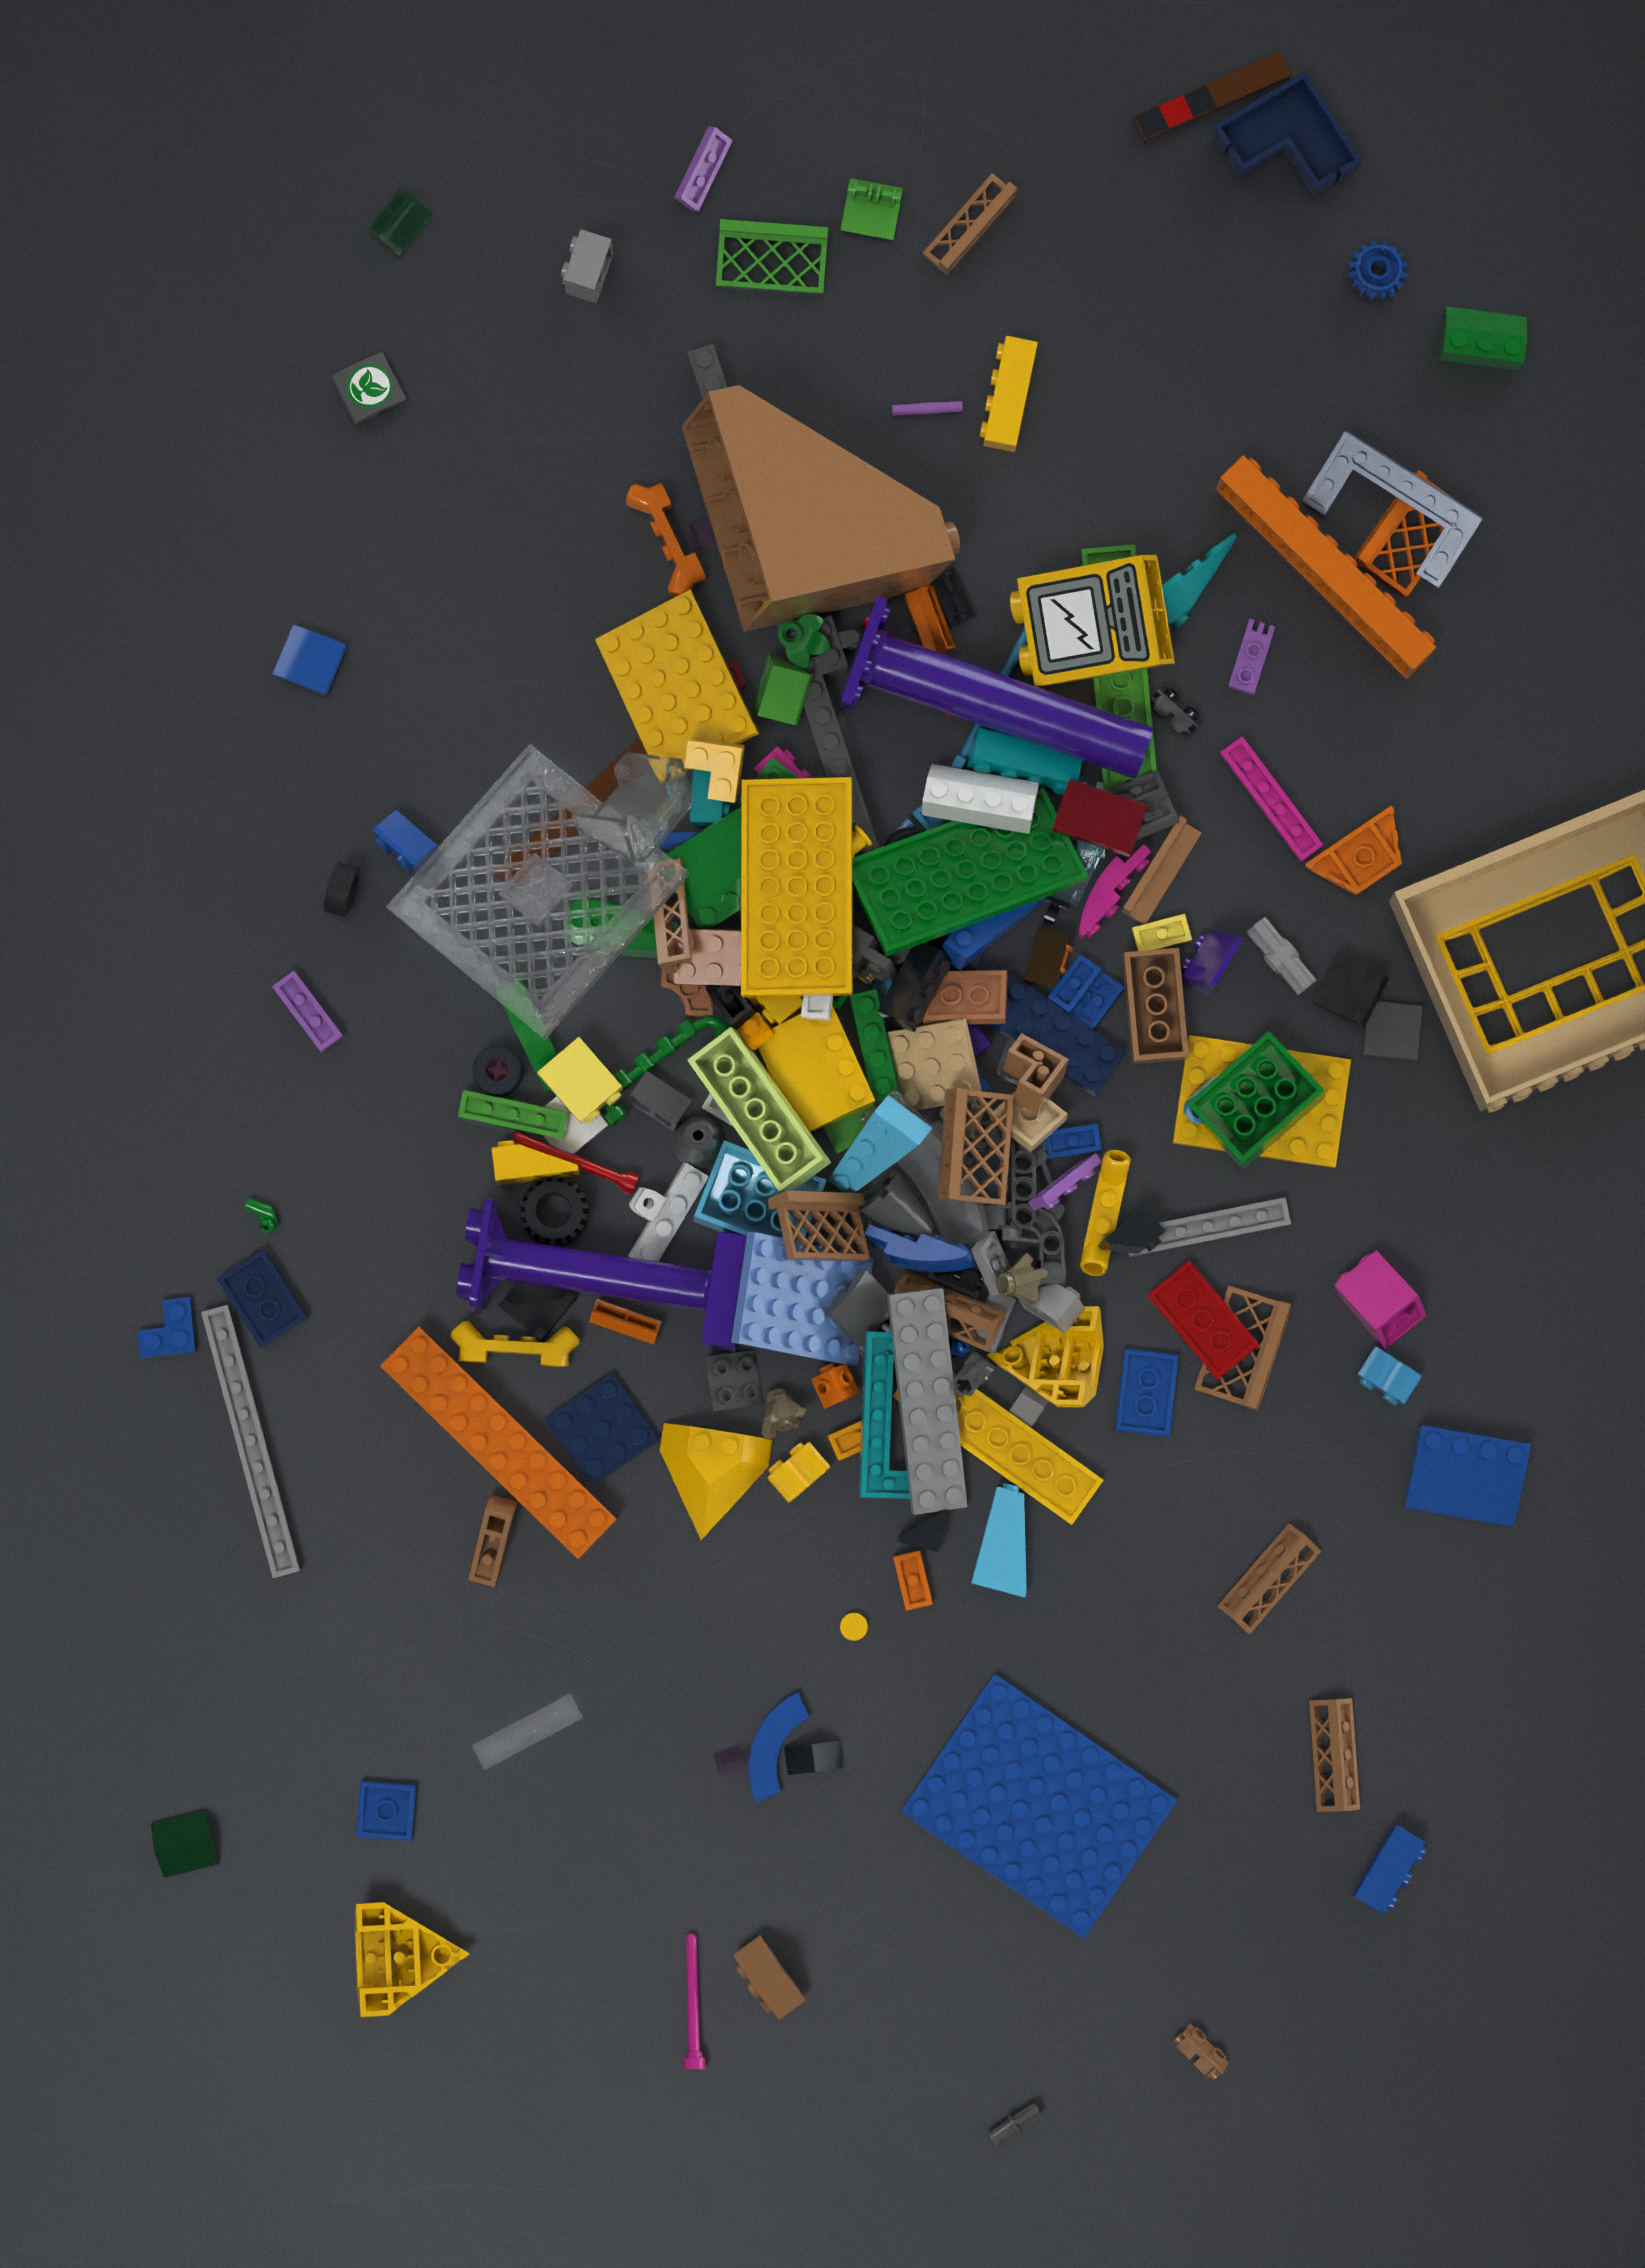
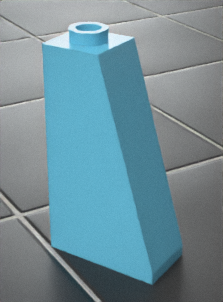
M1003 1483L1002 1488L996 1487L971 1583L1025 1598L1027 1591L1024 1494L1018 1492L1019 1487Z

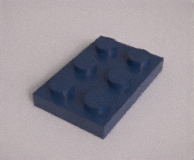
M264 1249L217 1278L261 1349L308 1319Z

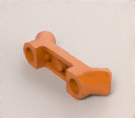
M660 482L650 488L636 483L633 484L626 497L627 506L652 516L651 528L656 537L661 536L665 545L661 548L667 561L673 560L675 565L667 587L669 594L677 597L690 589L693 590L694 584L705 580L706 576L695 552L684 556L664 513L672 510V504L662 483Z

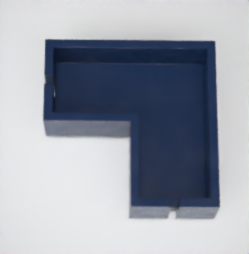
M1306 71L1215 124L1211 133L1222 154L1228 153L1226 160L1239 180L1285 153L1312 197L1332 187L1335 180L1339 183L1359 171L1362 163L1361 158Z

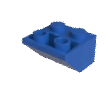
M397 810L372 830L376 836L374 839L377 843L376 845L388 855L392 851L396 855L397 863L407 872L413 869L418 874L439 850L438 846Z

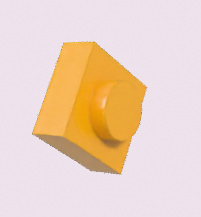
M759 1012L737 1029L748 1047L753 1051L775 1034Z

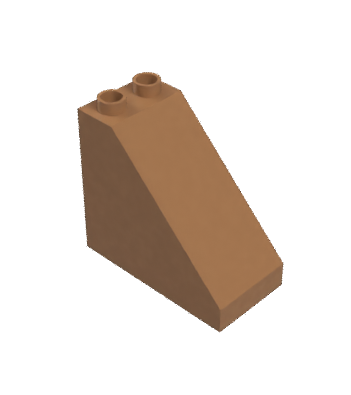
M740 385L708 392L681 426L744 632L784 623L788 620H798L806 614L819 615L875 602L877 596L888 599L904 595L931 584L955 560L954 555L960 551L958 531L952 522L944 523L940 507Z

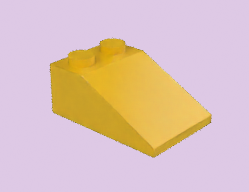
M514 1141L498 1142V1147L492 1148L495 1181L498 1185L537 1181L544 1177L552 1178V1176L562 1178L580 1175L578 1165L520 1144L515 1145Z

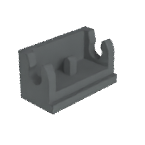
M646 1071L630 1094L628 1103L674 1131L688 1111L692 1100Z

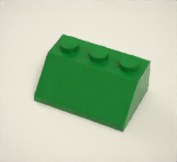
M1446 306L1439 360L1519 371L1525 358L1527 317Z

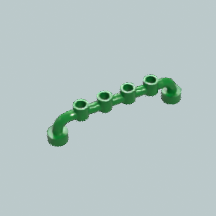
M703 1016L694 1022L688 1018L677 1027L680 1032L672 1039L668 1035L662 1037L655 1044L658 1048L657 1051L650 1056L647 1052H643L633 1061L636 1064L635 1068L629 1072L623 1068L614 1077L622 1085V1091H625L638 1078L644 1075L646 1071L650 1072L660 1061L671 1056L682 1044L698 1035L703 1028L707 1026L714 1027L716 1030L713 1035L717 1038L732 1026L728 1021L724 1023L715 1016ZM615 1103L611 1106L608 1104L604 1105L607 1111L604 1118L611 1127L620 1123L628 1115L622 1104L618 1106Z

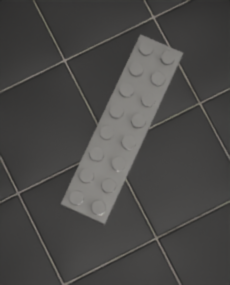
M943 1288L888 1294L887 1300L911 1513L916 1515L967 1507L955 1391L952 1382L953 1373Z

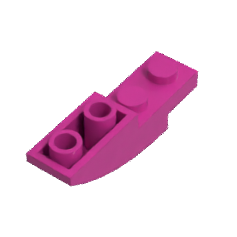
M1144 844L1125 863L1116 856L1098 878L1090 892L1080 919L1077 936L1081 940L1086 935L1091 938L1100 929L1101 926L1098 923L1104 916L1109 919L1118 911L1120 906L1117 903L1121 897L1115 890L1117 889L1121 892L1132 881L1129 876L1135 870L1140 873L1150 863L1148 857L1151 851Z

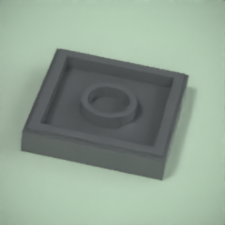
M1378 1001L1365 1026L1362 1055L1417 1061L1423 1006Z

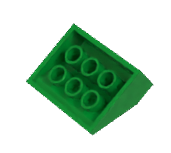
M742 805L657 859L658 863L681 859L687 910L700 929H711L741 910ZM676 869L664 870L671 882L676 875Z
M1268 1031L1192 1098L1187 1105L1223 1149L1244 1170L1325 1098V1090Z

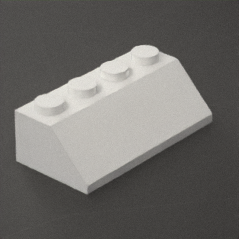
M931 764L922 801V815L1030 834L1039 783Z

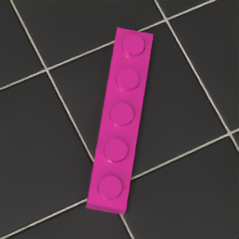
M1243 736L1220 752L1222 758L1300 862L1323 847L1322 842Z

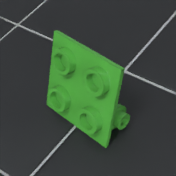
M850 178L840 231L894 240L903 188Z

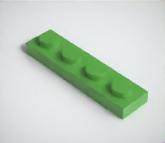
M463 1090L458 1117L559 1139H565L570 1116L568 1111L471 1090Z

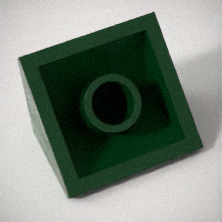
M206 1810L151 1824L154 1854L164 1878L219 1864Z

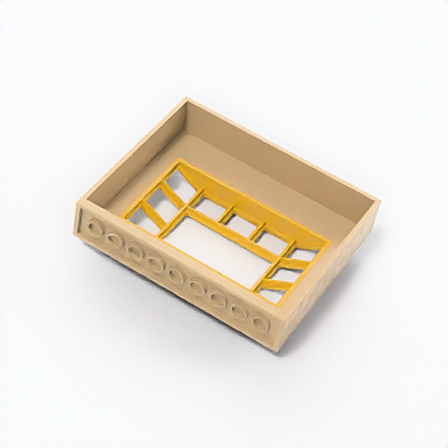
M1645 790L1395 891L1389 901L1480 1112L1486 1109L1489 1113L1503 1108L1510 1099H1513L1514 1103L1528 1098L1529 1094L1533 1093L1532 1090L1537 1088L1539 1092L1554 1087V1084L1558 1083V1080L1561 1078L1565 1082L1579 1077L1580 1073L1584 1072L1583 1069L1589 1068L1590 1072L1605 1066V1063L1609 1062L1610 1058L1614 1057L1615 1061L1631 1055V1052L1635 1051L1634 1048L1639 1047L1641 1051L1645 1050V983L1632 957L1633 954L1645 949V939L1628 946L1616 921V917L1645 904ZM1631 866L1643 894L1612 909L1602 889L1600 880ZM1591 885L1619 951L1515 994L1507 995L1479 930L1572 891ZM1471 934L1483 962L1456 970L1445 941ZM1623 959L1635 984V988L1604 1000L1592 971ZM1487 971L1499 1000L1473 1008L1461 979ZM1579 976H1584L1595 1005L1564 1016L1552 987ZM1543 992L1555 1021L1524 1033L1512 1004ZM1502 1008L1505 1011L1515 1037L1489 1045L1477 1016Z

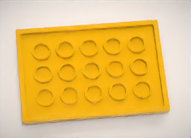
M691 589L595 639L660 782L665 783L690 770V768H684L687 740L690 738L740 744L759 734Z
M1188 1035L1189 1057L1184 1060L1172 1144L1226 1152L1204 1124L1193 1123L1185 1117L1184 1104L1208 1080L1219 1076L1245 1053L1252 1044ZM1287 1050L1325 1090V1098L1259 1157L1336 1168L1351 1059Z

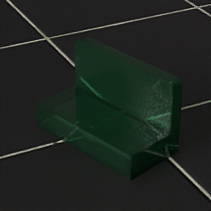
M399 189L366 231L373 238L384 242L395 254L401 255L429 220L431 213L412 194Z

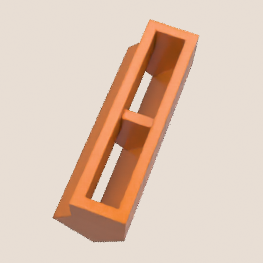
M923 586L904 594L922 647L942 654L955 649L956 647L934 586Z
M599 1299L595 1302L589 1320L592 1324L655 1345L662 1321Z

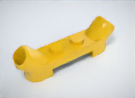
M1109 1150L1104 1153L1097 1178L1080 1262L1081 1270L1090 1276H1102L1108 1269L1111 1251L1101 1250L1098 1244L1111 1234L1117 1225L1131 1162L1129 1155L1120 1150Z
M470 1321L461 1322L451 1332L452 1340L460 1347L459 1361L487 1363L488 1352L541 1355V1366L569 1367V1353L580 1344V1339L568 1326L561 1327L545 1343L537 1342V1337H521V1341H510V1336L493 1335V1340H486Z

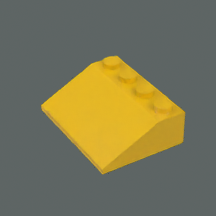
M833 1005L830 1021L802 1019L801 1014L772 1028L775 1034L758 1047L768 1073L810 1133L874 1105L875 1099Z

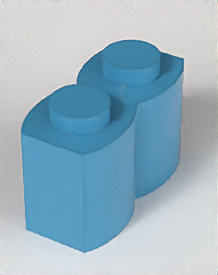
M1376 1346L1372 1349L1356 1376L1361 1378L1359 1383L1370 1391H1373L1374 1388L1384 1393L1382 1398L1394 1406L1398 1403L1401 1405L1405 1404L1422 1377Z

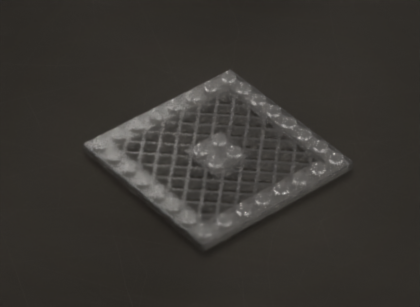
M529 744L386 908L541 1038L546 1040L690 874ZM539 794L540 804L527 806V795ZM546 794L556 802L546 803ZM521 799V807H514ZM565 809L576 818L566 819ZM559 810V820L547 822L546 811ZM540 812V823L528 824V813ZM521 814L522 825L509 826V815ZM503 819V827L495 828ZM578 825L579 836L566 838V827ZM585 825L596 834L585 835ZM560 828V838L548 840L547 829ZM541 830V841L529 842L528 831ZM522 832L523 843L510 844V834ZM503 835L504 845L491 847V836ZM485 840V848H478ZM598 841L599 852L586 854V843ZM604 841L615 850L605 851ZM579 844L580 854L567 856V845ZM548 847H561V857L548 858ZM542 848V858L535 853L529 858L530 849ZM523 850V861L511 863L510 852ZM504 853V864L492 865V854ZM485 855L486 866L473 867V856ZM618 857V868L606 870L605 859ZM624 857L635 866L624 867ZM467 860V868L459 869ZM599 860V871L587 872L586 861ZM580 862L581 873L568 874L567 863ZM561 864L562 875L550 865ZM519 869V871L511 878V870ZM505 871V882L493 883L492 872ZM486 873V884L474 885V874ZM638 873V885L625 886V875ZM644 873L648 876V878L645 881ZM467 875L468 886L456 888L455 877ZM619 876V887L606 888V877ZM600 878V889L588 890L587 879ZM581 880V891L573 892L576 887L570 881ZM449 881V889H441ZM501 890L498 894L504 900L494 901L493 891ZM487 891V902L475 904V893ZM635 892L626 902V893ZM468 894V905L456 906V895ZM620 894V905L607 907V895ZM449 896L450 907L437 908V897ZM601 896V907L588 909V898ZM582 899V910L570 911L569 900ZM430 901H431V909L427 906V904H428ZM563 904V912L555 913L557 909ZM513 907L517 911H519L523 915V917L513 918ZM506 908L507 918L494 920V909ZM488 910V921L476 922L475 911ZM469 912V923L457 924L456 913ZM616 913L608 922V914ZM450 914V924L439 915ZM602 915V926L589 927V916ZM583 917V928L570 929V918ZM564 919V930L552 932L551 921ZM532 923L539 929L545 924V933L533 934ZM526 924V935L514 936L513 925ZM507 926V937L495 938V927ZM488 928L489 939L476 940V929ZM469 930L470 941L458 931ZM590 934H598L590 943ZM583 935L584 947L571 948V937ZM564 938L565 949L552 950V939ZM546 940V951L533 952V941ZM527 942V953L515 954L514 943ZM508 944V955L496 957L495 946ZM489 946V957L479 947ZM580 954L579 957L572 963V955ZM565 956L566 967L553 969V957ZM546 958L547 969L534 971V960ZM527 960L528 972L515 973V962ZM509 963V973L498 964ZM562 975L554 984L553 976ZM547 977L548 988L535 989V978ZM528 979L529 990L517 980ZM536 996H544V997L540 1000V999H539L538 997H536Z

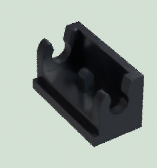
M972 1268L950 1272H929L926 1278L975 1300L978 1299L984 1284L981 1272Z

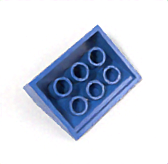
M1423 1425L1418 1426L1404 1508L1514 1527L1531 1444Z

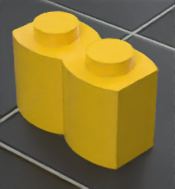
M800 1442L789 1452L792 1456L785 1463L779 1460L768 1470L771 1475L767 1479L788 1504L831 1468L810 1442L806 1445Z

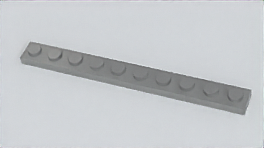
M229 1305L201 1312L272 1578L299 1572L300 1567Z

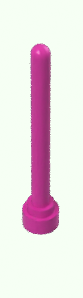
M690 1933L686 1936L689 2052H686V2058H683V2069L686 2070L706 2069V2057H703V2052L700 2051L697 1937Z

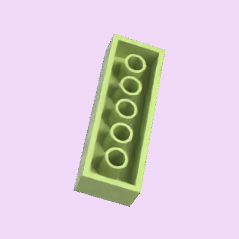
M730 1027L688 1059L694 1071L779 1192L794 1191L831 1163L756 1054L748 1047L739 1031Z

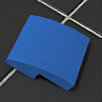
M293 625L273 675L327 696L347 645L311 630Z
M1079 954L1050 993L1048 999L1093 1030H1096L1123 994L1125 987L1105 974L1097 965Z

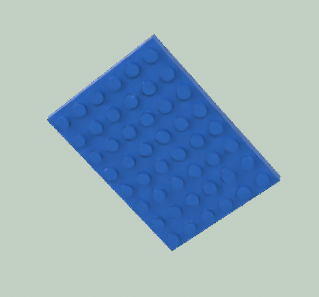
M994 1674L900 1812L1084 1939L1178 1800Z

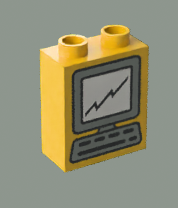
M1139 555L1017 578L1019 591L1011 593L1010 607L1015 622L1017 624H1025L1028 645H1023L1019 649V661L1023 675L1026 678L1033 677L1036 687L1058 685L1175 663L1157 555Z

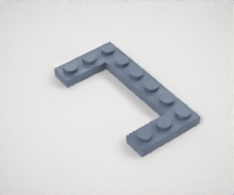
M1345 431L1302 501L1326 515L1352 472L1355 470L1445 527L1416 574L1439 588L1484 518L1350 432Z

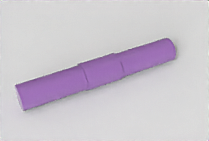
M962 401L892 405L893 416L963 412Z

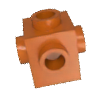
M831 1363L819 1369L821 1374L811 1379L824 1409L860 1394L847 1364L836 1367L834 1363Z

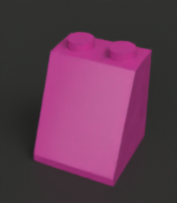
M1377 1250L1371 1255L1364 1256L1359 1261L1357 1267L1350 1272L1342 1274L1334 1285L1340 1298L1384 1350L1426 1317L1418 1294Z

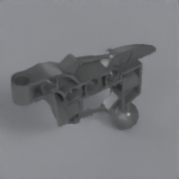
M935 1120L928 1125L932 1127V1130L923 1139L926 1147L933 1153L941 1154L943 1120ZM980 1121V1125L984 1130L992 1123V1121ZM996 1125L988 1135L997 1144L1002 1140L1003 1132ZM1011 1137L1009 1152V1202H1007V1205L987 1206L985 1203L971 1202L970 1212L978 1224H983V1232L995 1231L1003 1250L1037 1248L1036 1270L1043 1268L1048 1271V1276L1046 1279L1041 1280V1285L1056 1283L1065 1285L1064 1238L1061 1227L1058 1224L1065 1208L1059 1201L1047 1211L1042 1208L1033 1211L1028 1201L1036 1196V1170L1042 1166L1047 1182L1046 1186L1052 1183L1046 1164L1048 1155L1046 1153L1045 1140L1030 1152ZM984 1138L974 1146L979 1154L988 1153L992 1149ZM970 1150L963 1156V1163L968 1170L976 1159ZM1025 1159L1028 1161L1030 1168L1020 1170L1016 1166L1015 1161ZM967 1178V1187L970 1195L976 1188ZM1026 1186L1030 1191V1195L1027 1197L1019 1196L1016 1193V1187ZM1021 1212L1028 1214L1030 1222L1027 1224L1019 1223L1016 1219V1214ZM1044 1241H1055L1058 1249L1056 1251H1048L1044 1247Z

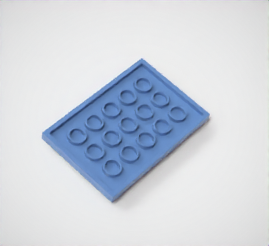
M748 1232L731 1343L858 1367L860 1354L857 1353V1350L860 1346H857L827 1315V1312L839 1291L847 1292L859 1269L867 1270L872 1275L874 1258H870V1260L865 1262L788 1260L783 1238L757 1232ZM794 1241L796 1252H801L802 1245ZM813 1245V1247L820 1253L822 1247Z

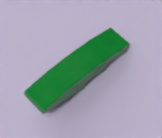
M519 980L496 992L545 1093L551 1090L538 1076L537 1072L556 1057L557 1053L522 981Z

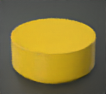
M850 1613L842 1619L840 1630L846 1639L857 1641L866 1635L868 1624L862 1615Z

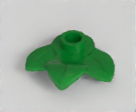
M806 614L797 621L788 620L782 623L778 629V638L786 646L787 658L794 665L803 669H807L809 666L810 654L817 655L830 650L827 638L818 631L824 619L817 615ZM791 628L797 632V636L794 639H789L786 635L787 631Z

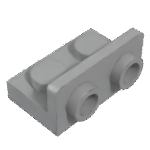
M995 1231L973 1233L971 1240L974 1247L971 1251L982 1274L984 1283L991 1296L1001 1295L998 1277L1000 1274L1010 1270L1011 1267Z

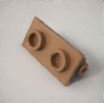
M1189 2023L1184 2032L1179 2033L1174 2038V2041L1177 2043L1176 2047L1189 2060L1195 2054L1199 2056L1194 2065L1206 2078L1210 2077L1214 2080L1220 2073H1224L1229 2064L1225 2054L1219 2048H1214L1206 2040L1205 2034L1199 2028H1194Z

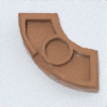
M662 970L661 987L670 989L680 996L685 1005L686 1016H713L712 1000L706 991V985L674 984V973L666 975Z

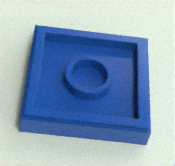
M361 1781L356 1837L412 1841L417 1785Z

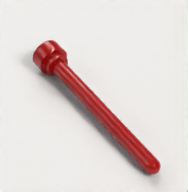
M519 1132L514 1133L512 1137L513 1141L517 1144L578 1165L579 1169L617 1183V1187L622 1188L621 1191L629 1195L632 1194L639 1175L631 1171L628 1173L623 1171L621 1174Z

